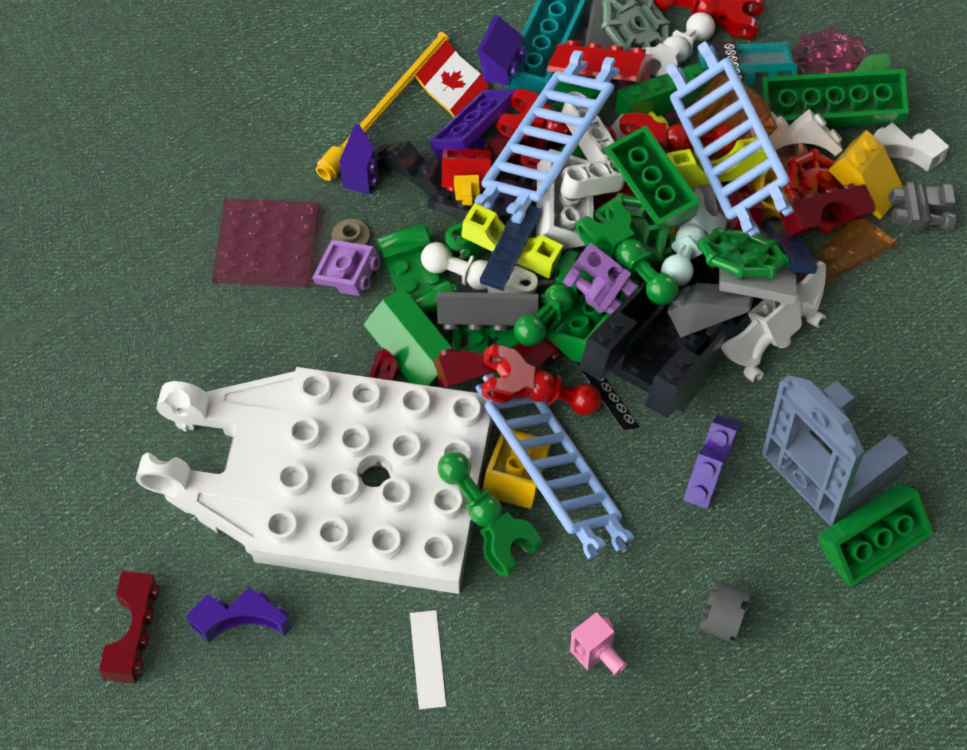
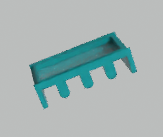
M789 42L736 44L740 66H735V69H741V72L745 73L744 82L747 87L754 85L755 73L768 72L767 77L778 76V72H786L787 76L797 75V64L794 63L791 55ZM697 49V63L706 71L709 69V66L699 49Z

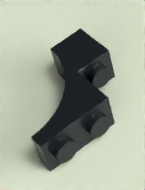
M397 141L388 145L383 144L376 150L377 168H387L405 176L416 184L429 198L444 188L442 187V162L440 160L426 161L410 141Z

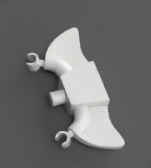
M819 261L816 274H808L796 285L797 297L794 305L764 299L748 313L752 321L751 324L742 333L723 343L722 351L731 361L747 366L744 370V375L752 383L755 377L758 380H761L764 373L757 365L760 364L762 354L769 344L779 348L788 347L791 344L790 337L802 325V316L806 317V321L817 328H820L819 323L821 319H826V315L817 311L825 285V263Z

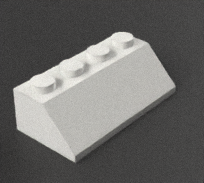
M552 149L549 150V152L561 154V152ZM572 155L544 198L537 202V207L541 208V214L536 223V237L543 235L562 244V249L585 246L576 233V221L585 216L593 219V196L571 199L565 197L560 191V186L568 167L589 163L587 160ZM541 160L537 164V170L548 173L554 163ZM537 180V189L542 181Z

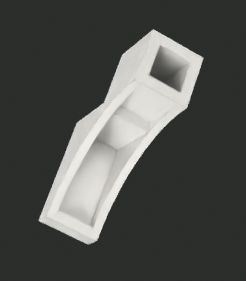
M810 109L791 125L782 116L777 117L773 112L761 120L775 150L790 144L809 143L827 149L834 156L842 151L840 143L842 138L834 129L830 131L825 126L827 123L819 113L815 115ZM754 128L751 129L752 138L757 137Z
M891 123L885 128L881 127L874 134V137L884 146L889 158L913 162L927 172L945 160L949 146L930 129L922 134H916L911 140L894 123Z

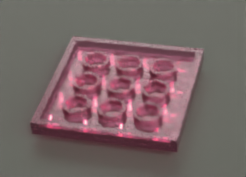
M225 198L212 274L213 283L309 288L319 203Z

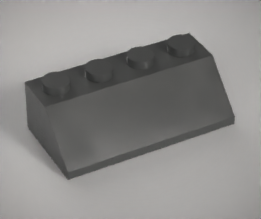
M437 292L438 324L443 325L444 330H458V325L468 326V330H483V326H493V331H508V326L514 327L516 321L521 316L526 314L535 315L538 311V294Z

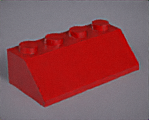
M567 40L566 45L558 44L547 68V71L564 72L570 63L574 50L582 51L584 54L581 60L588 63L585 70L580 71L578 75L597 77L602 70L605 58L610 57L616 61L613 67L619 68L620 71L612 79L643 82L650 79L653 55L646 54V49L632 47V52L624 51V46L610 45L609 50L602 49V44L588 43V47H582L579 41Z

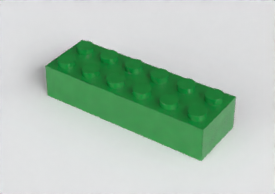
M905 69L762 78L761 100L763 119L773 112L777 117L782 116L791 125L810 109L815 115L819 113L827 123L825 126L830 128L891 123L900 124L905 123L909 114Z

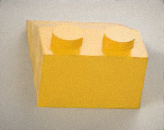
M867 130L851 142L828 170L844 186L852 183L855 186L866 184L876 210L873 214L879 220L893 205L889 203L888 198L892 189L904 188L884 146Z
M513 430L519 440L538 437ZM501 433L486 470L482 491L490 488L491 491L488 494L495 496L498 500L531 509L538 487ZM551 444L525 450L532 461L547 458Z

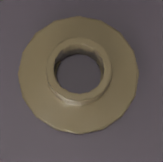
M346 219L339 222L332 232V240L362 245L368 242L370 236L366 224L356 219ZM348 231H355L357 233L353 237H346L344 235Z

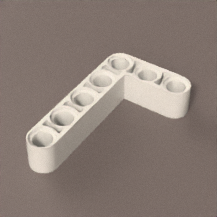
M570 92V93H569V94H572V95H576V96H581V97L587 98L585 95H583L582 93H579V92ZM564 103L561 113L584 118L590 108ZM598 115L578 144L589 163L570 166L564 175L560 191L567 198L576 199L620 191L625 184L624 178L604 151V148L614 143V140ZM566 124L573 135L578 126Z

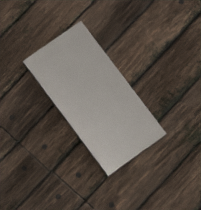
M760 221L758 228L761 233L757 235L772 240L764 228L765 222ZM727 222L725 230H733L729 222ZM789 267L780 270L775 278L770 280L764 277H742V279L736 278L737 275L719 268L720 291L795 304L797 297L796 274Z

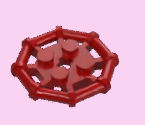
M810 149L808 153L801 156L791 157L787 162L789 167L787 175L790 181L783 187L784 193H787L789 199L800 196V199H805V196L817 192L816 190L818 189L821 192L819 195L835 187L837 191L840 190L834 175L828 171L835 161L822 155L818 149ZM808 163L809 170L805 171L802 165ZM819 164H821L822 166H824V167H826V168L821 169V168L819 167ZM797 177H798V180H797V181L800 180V184H799L798 186H797V184H796V178H797ZM838 180L841 188L844 187V185ZM823 210L821 225L816 228L820 229L823 234H830L832 230L843 225H849L851 222L843 224L834 213L832 215L835 219L829 220L828 214L832 212Z

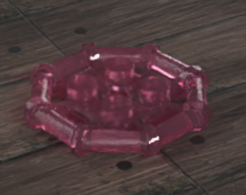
M828 27L826 30L808 35L802 34L799 36V42L791 54L794 63L797 64V75L852 72L854 66L858 67L864 58L869 56L859 36H850L834 30L833 27ZM837 41L843 42V45L837 44ZM805 47L811 49L808 55L802 54ZM852 49L856 51L859 57H855ZM827 58L836 61L835 63H829L827 62ZM801 64H807L810 71L807 74Z

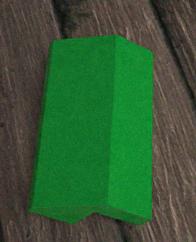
M402 287L383 299L363 326L381 349L385 348L395 357L399 372L408 383L438 387L440 382L433 360L440 356V351L452 347Z

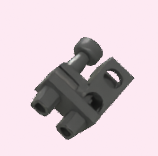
M907 183L903 189L894 188L888 195L890 204L900 206V208H895L892 212V224L903 225L904 232H911L912 230L921 232L928 225H940L942 230L952 231L955 227L956 215L954 212H948L955 204L953 186L950 184H943L939 188Z

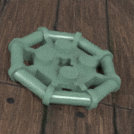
M602 0L603 23L601 28L607 32L616 46H624V51L632 52V47L636 48L637 46L641 48L651 47L650 44L652 42L657 46L660 43L663 44L669 37L670 20H666L653 2L654 0H622L625 1L623 6L618 3L621 0ZM612 10L616 13L614 20H612ZM616 29H618L619 32L621 33V35L624 37L625 42H624V40L622 39V37L619 35V33L617 32Z

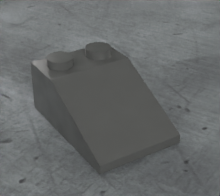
M696 283L691 286L685 284L678 287L677 297L670 303L668 314L680 337L749 312L754 297L720 291L719 284Z

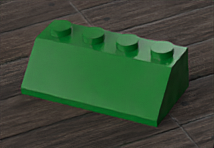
M647 126L604 148L608 157L657 227L677 226L697 215L700 204L699 199Z
M632 279L638 286L640 285L639 280ZM618 292L615 296L620 302L627 298L621 292ZM585 298L578 304L574 303L570 311L562 314L563 319L561 321L555 320L545 334L567 357L579 363L581 362L587 338L610 316L605 311L601 314L597 312L594 307L586 302Z
M898 483L818 534L817 538L827 560L847 585L853 587L934 533L918 491Z

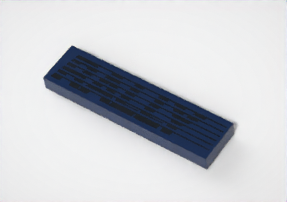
M529 205L521 224L512 222L511 218L514 214H511L480 277V284L504 291L541 214V208Z
M766 220L764 228L771 239L779 242L780 249L789 257V268L793 273L816 274L818 265L799 236L788 237L781 220Z

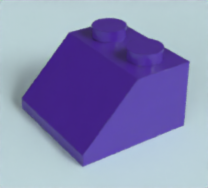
M494 15L478 48L484 81L510 86L513 78H516L518 75L521 61L525 60L527 55V47L524 44L523 36L496 15Z
M355 124L339 160L343 188L370 195L373 186L376 187L379 182L380 174L377 173L378 159H375L374 147L359 124Z

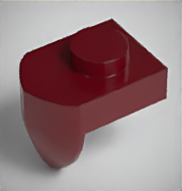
M382 348L374 358V364L369 377L396 381L399 373L398 363L388 350Z

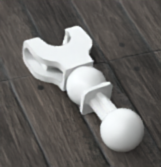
M703 12L695 13L688 19L685 33L675 30L673 36L668 37L663 44L660 43L656 47L642 48L646 49V54L653 55L651 75L658 77L667 74L666 67L672 63H675L678 68L679 63L684 62L688 56L692 55L694 41L702 42L708 40L715 31V23L712 17Z
M440 242L428 244L421 254V261L426 270L432 273H442L449 270L462 275V284L466 285L468 282L475 290L483 291L488 289V293L533 294L538 286L536 275L518 266H515L504 291L480 284V277L488 261H475V256L471 255L468 262L453 257L450 249ZM528 280L531 284L525 287L521 281Z

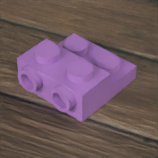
M331 240L312 279L315 284L336 287L339 293L361 296L363 290L369 289L371 283L370 276L373 271L379 269L380 259L373 246Z

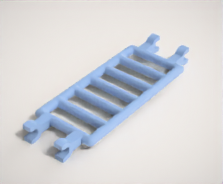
M704 41L697 47L705 58L709 69L687 83L683 69L677 68L675 63L666 67L677 87V91L671 94L670 99L726 218L734 219L738 216L743 232L745 234L749 233L750 237L753 238L761 232L748 209L771 195L779 213L782 212L786 217L794 212L782 190L789 183L790 179L732 61L729 58H724L719 62L714 47H709L708 43ZM722 71H726L729 77L728 82L685 109L681 100L683 97ZM733 89L735 90L739 98L738 101L697 128H694L690 119L692 116ZM744 108L749 118L748 120L705 148L703 147L699 137ZM754 128L758 137L757 140L713 168L709 159L710 155ZM761 148L764 149L768 157L767 160L722 187L718 178L719 175ZM769 169H774L778 177L777 180L732 207L727 196Z
M574 50L565 71H557L552 75L482 180V186L486 189L483 194L476 197L474 200L476 204L492 211L494 201L500 192L517 196L516 201L511 203L506 211L507 213L514 214L511 218L512 222L521 224L532 201L540 202L544 198L614 90V85L609 82L620 72L619 68L613 67L616 62L614 58L606 57L602 64V70L596 79L577 76L580 71L585 70L588 63L581 60L584 56L582 51ZM559 82H565L601 90L596 100L554 90ZM548 99L590 109L585 117L582 118L544 109L543 106ZM536 117L578 126V128L570 136L533 127L531 124ZM524 135L566 144L561 154L521 145L519 142ZM512 153H517L553 162L554 164L547 173L508 163L507 160ZM500 171L539 180L542 183L536 191L495 181V178Z
M493 374L485 375L483 380L487 381L494 376ZM483 384L476 386V390L480 395H482ZM528 395L524 399L512 398L509 402L503 404L487 399L488 402L485 404L486 410L565 530L569 534H577L583 543V550L587 558L596 557L598 555L596 550L606 546L604 540L595 536L591 530L605 526L611 535L612 545L615 550H624L626 547L624 542L632 541L634 539L633 534L629 530L624 529L620 524L622 514L549 406L546 405V402H535ZM534 403L541 414L505 420L499 409ZM548 423L554 434L519 440L512 429ZM561 442L567 453L532 461L525 449ZM574 462L581 473L546 481L539 470ZM588 482L595 494L560 502L552 490ZM602 503L609 514L573 522L566 511Z

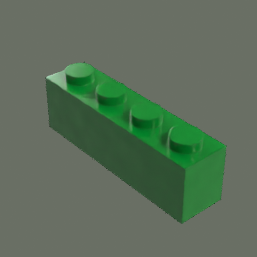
M698 63L682 68L687 83L705 72ZM669 73L619 89L615 111L620 116L628 113L648 114L651 111L655 115L674 110L675 108L670 96L677 91V87ZM710 80L683 97L681 100L684 106L697 102L707 96Z

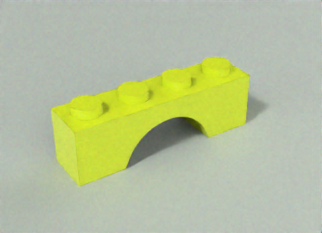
M758 137L738 140L734 148L727 155L711 161L713 168L757 140ZM761 148L719 175L720 182L733 181L767 160L768 157L764 149ZM690 149L666 153L690 188L710 185L699 159L693 155Z
M474 203L463 221L462 237L493 252L505 225L500 221L497 213ZM543 235L529 238L517 264L549 279L558 265V260L561 258L563 245Z

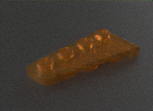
M864 217L851 221L812 257L816 264L819 261L826 264L825 283L839 277L840 273L858 267L860 263L867 259L872 260L878 257L879 253L895 248L897 242ZM795 273L801 280L808 275L805 273Z

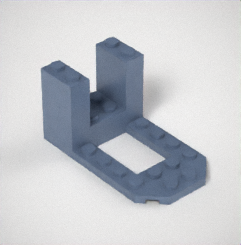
M788 375L779 384L762 455L814 510L832 526L898 477L909 452L902 441L896 440L889 434L864 454L861 443L848 419L854 400L851 391L846 386H842L837 380L823 390L810 380ZM821 440L833 451L832 455L825 449Z

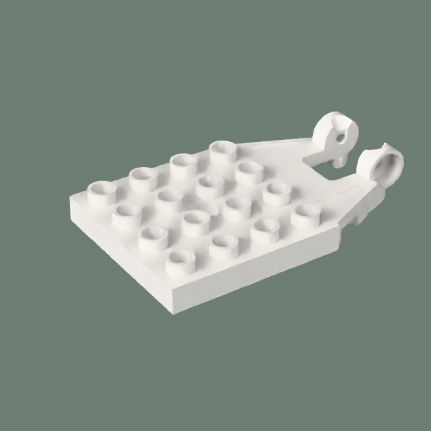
M296 367L294 372L207 392L193 384L172 381L162 386L157 403L158 412L165 418L174 421L176 426L183 429V431L194 430L195 425L221 428L225 435L233 437L225 470L221 474L190 470L187 463L178 457L164 462L158 460L150 453H145L139 464L136 481L139 485L150 491L164 494L167 501L184 512L195 515L201 523L218 533L221 530L245 546L246 552L252 555L254 562L460 594L473 521L469 515V507L466 509L462 507L468 502V499L457 485L447 484L440 478L437 466L444 454L451 451L463 453L471 463V473L469 476L480 489L493 419L485 408L488 400L479 393ZM381 466L389 472L390 478L385 480L379 487H370L364 485L362 477H360L361 474L370 467Z

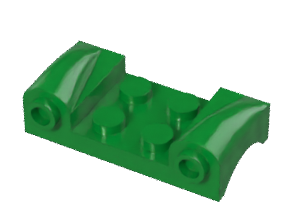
M423 223L378 238L377 244L395 290L397 291L403 287L427 316L437 312V292L458 291L454 283L450 284L448 280L445 281L442 273H432L424 268L421 254L423 249L433 240V235L429 226L425 227Z

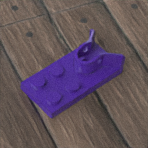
M516 89L483 90L429 141L437 160L442 162L443 149L474 150V145H476L477 150H483L485 141L481 134L491 124L497 122L505 111L512 108L511 96Z

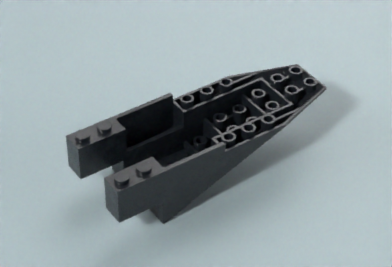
M703 252L701 255L690 260L693 265V276L687 283L689 286L696 283L719 284V268L707 265ZM644 280L587 338L579 369L599 380L609 371L649 393L645 406L668 418L675 409L684 413L724 355L722 351L723 343L737 336L750 317L748 315L749 312L680 337L668 314L670 303L666 305L653 303L647 296V283ZM754 297L751 310L761 302V298Z

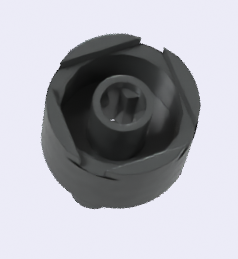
M714 581L707 602L711 607L706 605L699 629L703 630L704 633L734 643L751 591L722 581L720 583Z

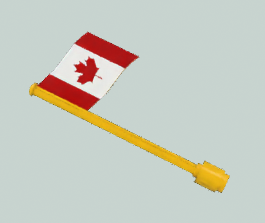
M439 32L438 37L362 121L360 126L366 134L414 78L419 81L432 98L449 111L453 118L483 90H489V85L477 70L458 55L449 44L448 35L444 32ZM349 137L340 147L332 146L318 161L316 172L324 180L330 181L341 172L339 160Z

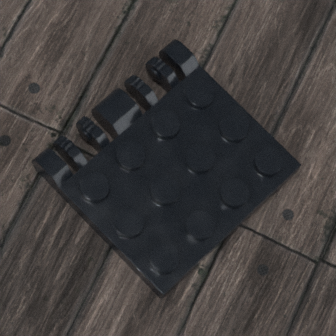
M500 171L495 178V181L532 191L537 190V180L504 171ZM444 187L428 199V208L465 219L475 202L473 200L472 205H462V200H456L455 191H449L447 187ZM500 192L494 201L492 211L497 213L500 221L506 226L511 216L510 213H507L506 209L518 197ZM532 201L530 205L537 207V202Z

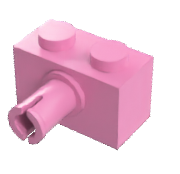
M596 612L571 632L570 651L587 671L601 660L613 672L614 676L619 675L627 667V663L613 649L614 626L606 617L602 618Z

